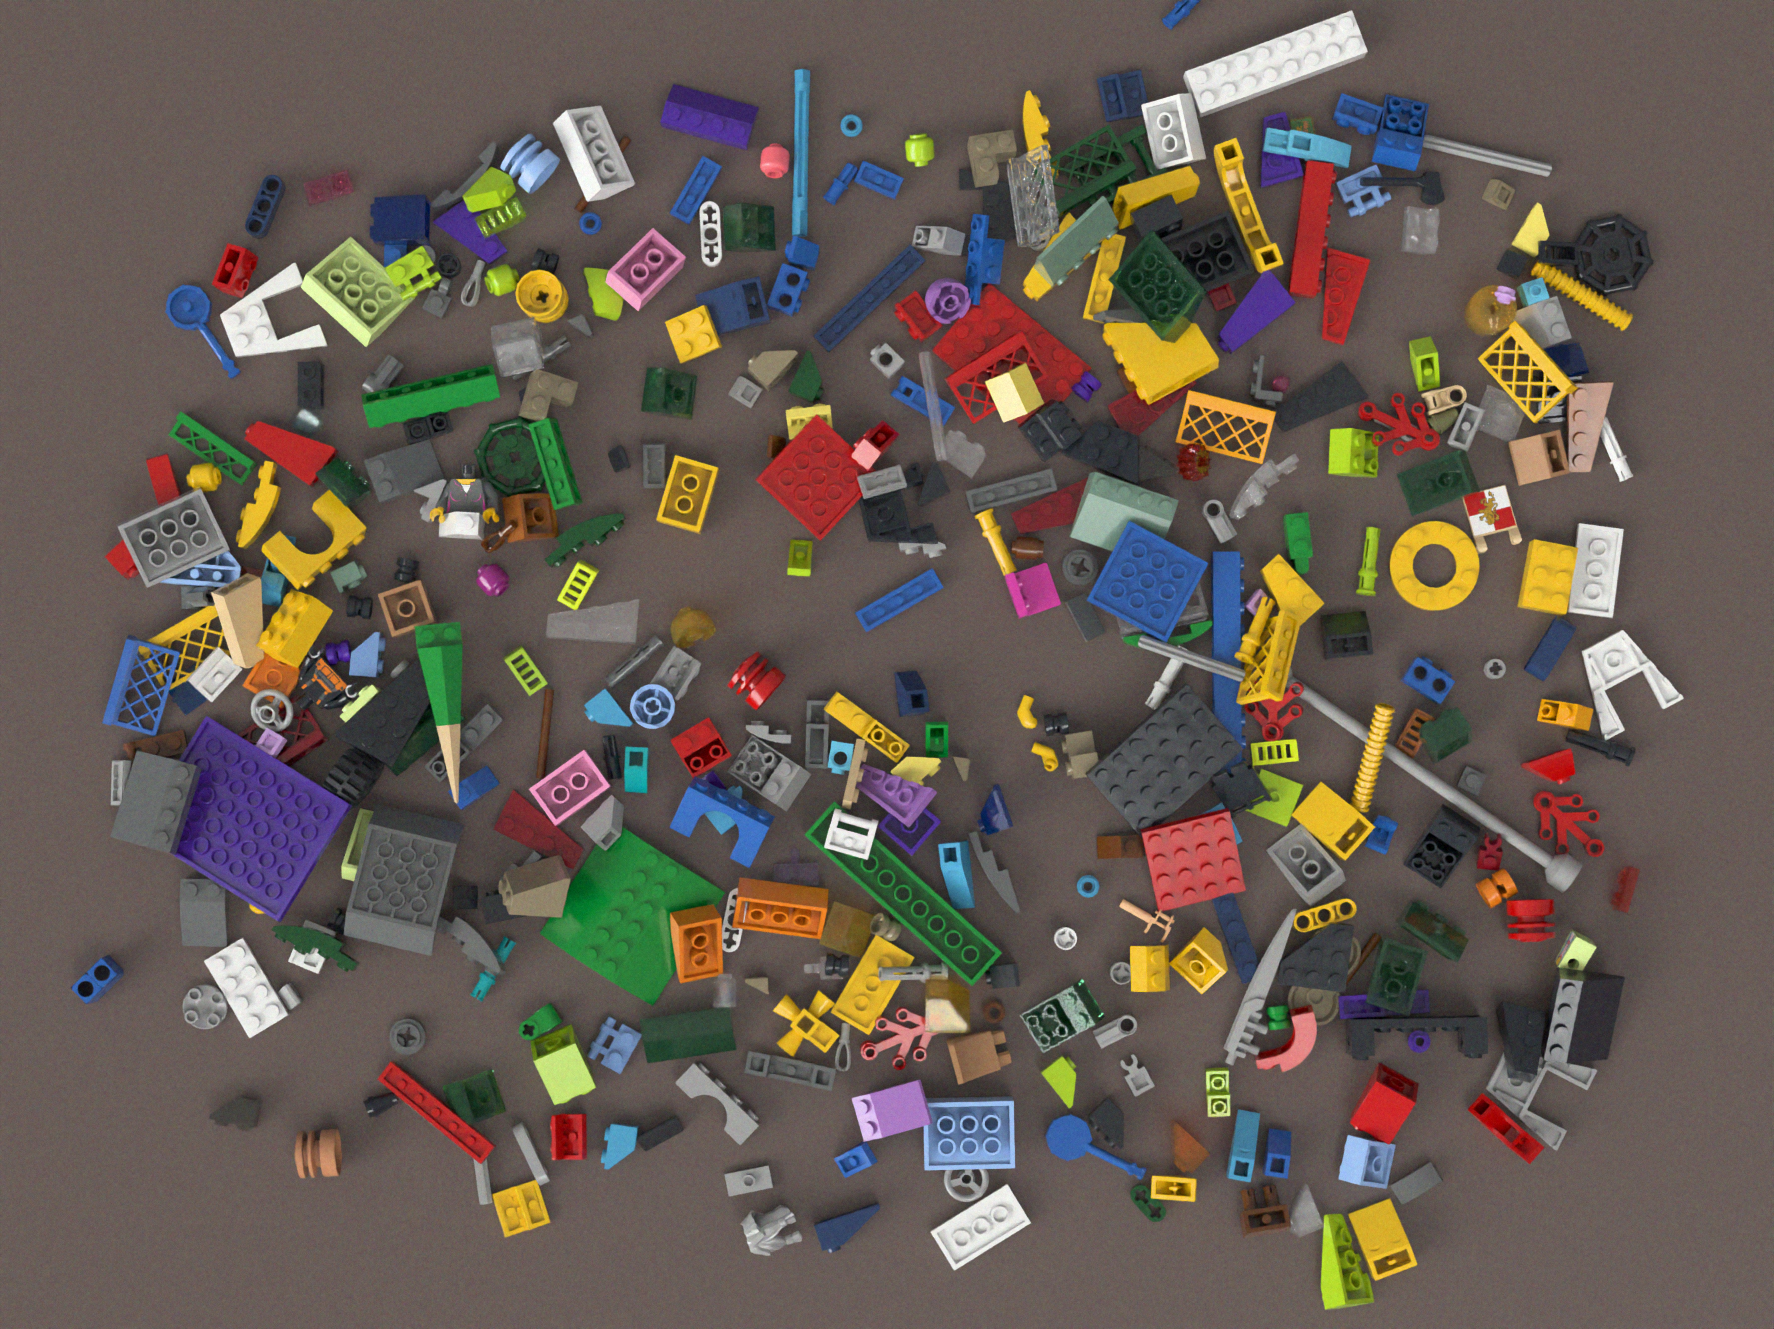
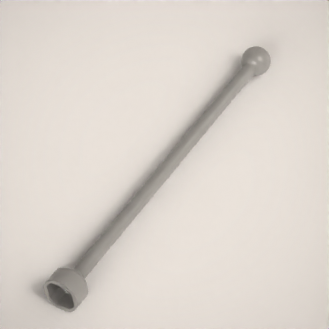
M1291 666L1286 683L1287 689L1294 682H1301L1293 676ZM1302 683L1304 691L1299 696L1365 743H1368L1366 740L1367 737H1370L1368 734L1369 728ZM1293 686L1295 692H1300L1298 686ZM1389 742L1386 743V746H1383L1385 751L1381 753L1496 834H1501L1503 839L1545 867L1546 881L1552 887L1563 893L1574 881L1583 863L1568 853L1551 856Z

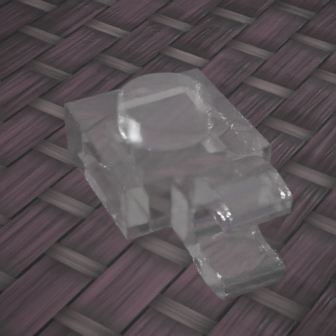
M820 957V964H804V973H820V980L843 979L838 973L832 976L825 975L826 957Z

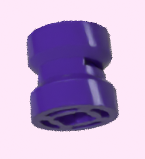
M1085 371L1079 383H1075L1071 389L1078 397L1088 403L1092 398V393L1098 391L1102 384Z
M342 640L338 644L333 642L326 643V655L329 665L337 664L338 661L350 662L352 650L349 640Z

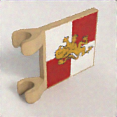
M1506 485L1462 496L1478 554L1484 553L1487 550L1484 536L1508 530L1512 545L1519 544L1522 541Z

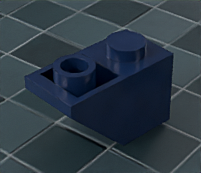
M895 672L899 717L919 716L930 712L927 688L918 672Z

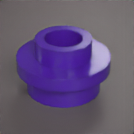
M1416 1030L1408 1037V1046L1414 1052L1422 1053L1430 1046V1037L1426 1032ZM1418 1037L1423 1039V1044L1420 1046L1416 1045L1415 1042Z

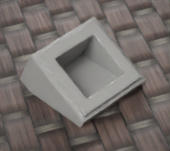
M739 376L728 395L747 407L752 408L763 389L748 379Z
M292 983L286 984L278 991L279 996L289 1010L303 1002V998Z

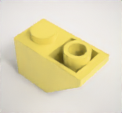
M906 757L890 773L893 776H899L904 780L913 781L922 786L924 784L922 779L927 774L932 777L941 769L938 765L941 763V760L939 758Z

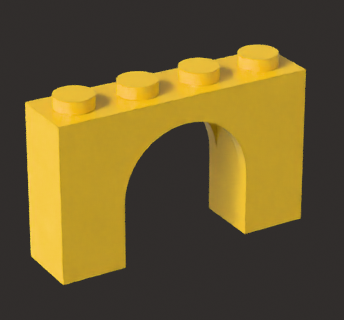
M331 489L317 499L312 507V510L328 526L332 533L333 543L326 551L314 555L303 553L281 531L276 533L262 546V552L297 590L303 586L305 588L310 586L315 581L314 577L319 572L324 574L332 566V561L336 558L338 560L342 559L349 552L348 548L353 544L357 546L365 539L364 535L367 529L365 525Z

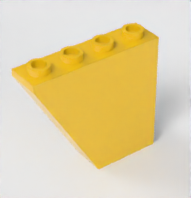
M1196 323L1104 324V334H1102L1105 343L1107 346H1112L1115 351L1113 352L1115 359L1119 364L1122 363L1124 365L1128 380L1130 382L1134 381L1137 386L1138 396L1141 400L1145 399L1148 405L1218 368L1219 358Z

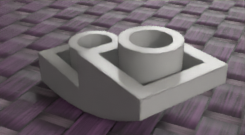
M940 542L938 544L898 543L900 552L905 551L906 555L919 552L918 548L922 547L924 556L929 555L930 558L943 555L942 551L946 550L945 544Z
M751 721V725H746V730L759 738L775 743L791 744L792 735H787V730H773V734H769V725H764L765 721Z

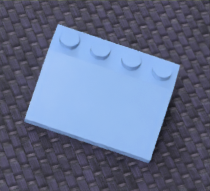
M1013 1096L926 1098L933 1123L923 1126L925 1170L1015 1168Z

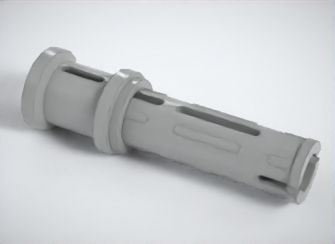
M941 962L938 965L922 963L920 966L879 967L878 977L880 981L920 980L923 983H928L930 980H941V982H947L948 967L945 962ZM909 972V974H893V973Z

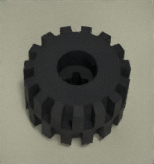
M352 746L333 766L324 781L323 788L351 804L350 810H352L374 788L383 772L385 764Z

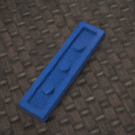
M932 568L855 614L867 633L944 587Z

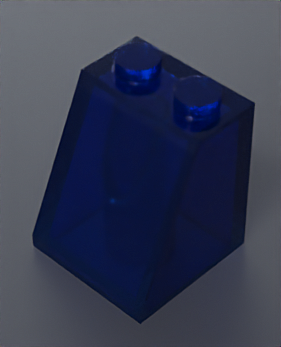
M420 194L374 197V204L370 206V215L374 217V226H370V239H373L375 245L429 246L431 202L427 196Z

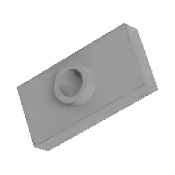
M901 465L857 477L864 499L907 487Z
M112 760L111 805H120L131 771V761Z
M769 1165L724 1174L729 1197L773 1188Z

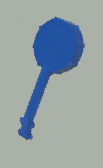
M183 284L168 295L165 313L177 328L193 331L199 329L222 362L223 369L229 372L228 377L233 379L241 371L235 368V362L230 360L206 325L210 321L213 303L201 287Z
M1068 1113L1052 1119L1045 1134L1046 1142L1050 1152L1057 1157L1069 1161L1084 1156L1087 1151L1127 1171L1129 1175L1135 1174L1139 1180L1143 1178L1146 1172L1145 1167L1138 1168L1135 1162H1127L1091 1144L1090 1129L1087 1122Z

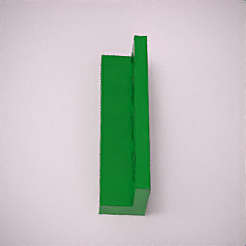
M180 411L176 417L178 421L168 435L208 463H213L221 472L243 486L257 466V463ZM183 424L190 428V438L182 439L176 435ZM205 438L209 443L210 450L200 452L197 450L196 440ZM187 441H192L193 446L187 443ZM214 452H225L228 463H216ZM209 453H210L211 459H210L208 456H206L205 454H209ZM242 464L247 467V470L240 479L233 474L232 465ZM224 466H229V471Z
M546 418L529 424L528 426L554 510L583 504L558 420Z

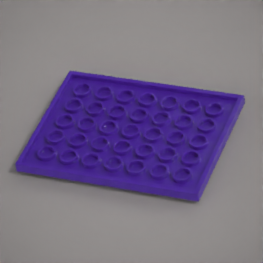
M206 716L179 759L181 762L198 766L202 771L179 846L174 856L276 921L281 922L352 805Z

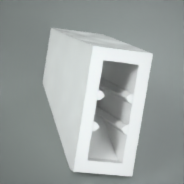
M480 513L444 514L445 521L439 524V537L480 540L484 538L485 520Z

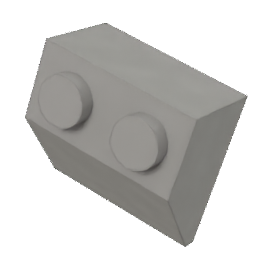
M1557 296L1537 302L1510 314L1512 321L1520 323L1543 349L1567 342L1572 338Z

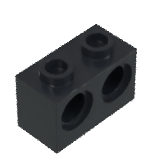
M298 362V407L302 410L324 409L325 365L323 363Z

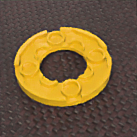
M1429 521L1413 526L1399 537L1390 554V575L1394 588L1406 602L1423 610H1444L1459 604L1471 593L1478 579L1479 558L1473 542L1462 530L1445 522ZM1430 544L1442 545L1448 548L1454 555L1456 572L1452 580L1445 586L1439 588L1428 587L1420 583L1415 577L1413 559L1423 546Z

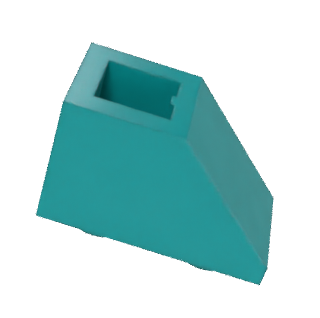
M625 748V792H648L650 748Z

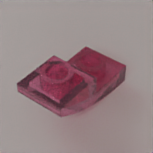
M348 170L303 183L309 206L354 192Z

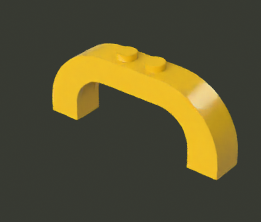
M1237 138L1215 145L1214 158L1221 185L1243 244L1254 267L1259 273H1263L1282 266L1284 263L1277 244H1272L1269 240L1247 184L1243 170L1244 157Z

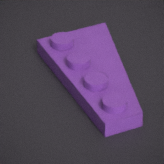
M865 764L860 767V769H864L862 781L856 783V787L908 828L937 794L930 787L926 788L916 782L904 780L899 776L887 774L885 771Z

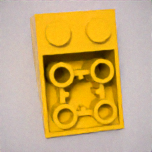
M1322 782L1313 789L1291 814L1337 858L1345 861L1375 828L1361 813Z
M1390 1198L1348 1214L1370 1275L1375 1281L1418 1265Z

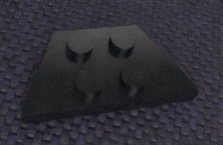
M1098 420L1080 438L1062 451V454L1068 458L1138 486L1140 484V438L1137 435Z

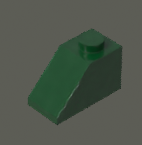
M807 350L788 391L789 394L814 404L815 399L820 400L824 388L821 387L822 380L812 353Z

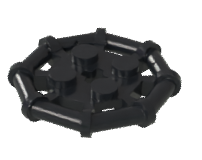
M1621 214L1587 221L1586 227L1576 240V243H1578L1579 265H1576L1577 279H1581L1598 290L1603 296L1638 289V284L1654 262L1650 254L1647 231H1643L1623 218ZM1614 226L1613 232L1602 234L1599 229ZM1621 227L1633 234L1634 237L1630 239L1623 236L1620 232ZM1593 233L1596 236V240L1592 243L1591 247L1584 246ZM1639 242L1642 256H1636L1634 243ZM1609 249H1613V252L1618 253L1615 261L1607 257ZM1582 253H1589L1591 266L1587 269L1585 268ZM1635 262L1641 264L1632 276L1629 273L1631 266ZM1596 271L1598 275L1604 276V283L1591 276L1590 273ZM1623 276L1626 281L1611 285V278Z

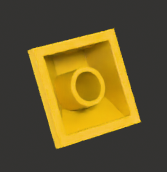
M1205 927L1169 963L1201 994L1228 970L1221 942Z

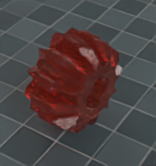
M1190 443L1179 449L1180 455L1176 456L1178 459L1176 466L1179 467L1178 474L1183 475V479L1200 481L1209 476L1208 470L1212 469L1210 465L1212 459L1209 458L1210 451L1206 450L1205 445Z

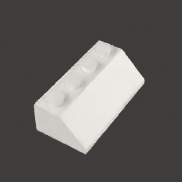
M601 106L566 110L553 123L587 202L606 199L635 185Z

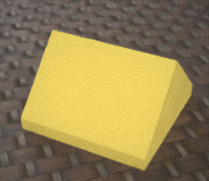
M1026 363L985 381L1003 422L1025 415L1044 404Z

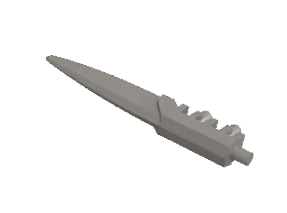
M1292 909L1282 923L1249 984L1224 1045V1049L1229 1052L1225 1062L1230 1065H1234L1237 1056L1245 1058L1246 1052L1254 1055L1259 1053L1260 1047L1250 1042L1255 1031L1266 1035L1269 1026L1259 1023L1262 1012L1258 1010L1262 1009L1285 949L1297 909Z

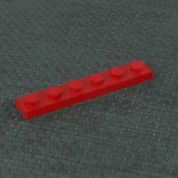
M394 1061L388 1064L377 1079L478 1163L482 1164L496 1147L493 1142Z

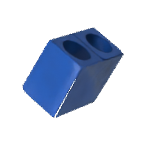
M109 955L104 956L71 989L85 1004L97 1002L123 977V969ZM99 965H105L110 970V976L105 981H99L94 976V970ZM83 981H89L94 987L93 993L88 997H85L78 989V985Z

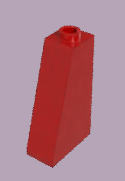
M257 421L255 424L252 423L245 432L247 436L244 439L311 487H314L339 452L332 446Z

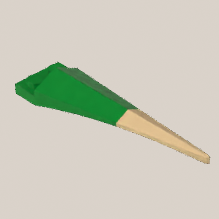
M460 622L414 626L416 648L454 802L457 804L459 798L463 650Z

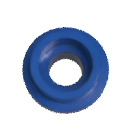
M588 212L580 218L579 225L585 234L593 235L601 229L602 221L596 213ZM589 220H593L595 222V225L592 228L587 227V222Z

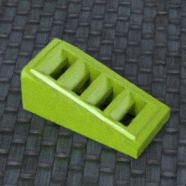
M522 645L503 657L529 696L548 684ZM521 654L524 656V658H522L515 664H512L511 661H513L515 658H517ZM526 662L529 663V665H528L527 667H525L524 669H522L521 671L518 672V671L516 670L517 668H519L520 666H522L524 663H526ZM533 669L534 673L523 680L522 676ZM536 677L540 679L535 684L528 687L527 684L530 681H532Z

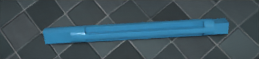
M799 69L795 70L792 236L806 237L808 226L810 70Z

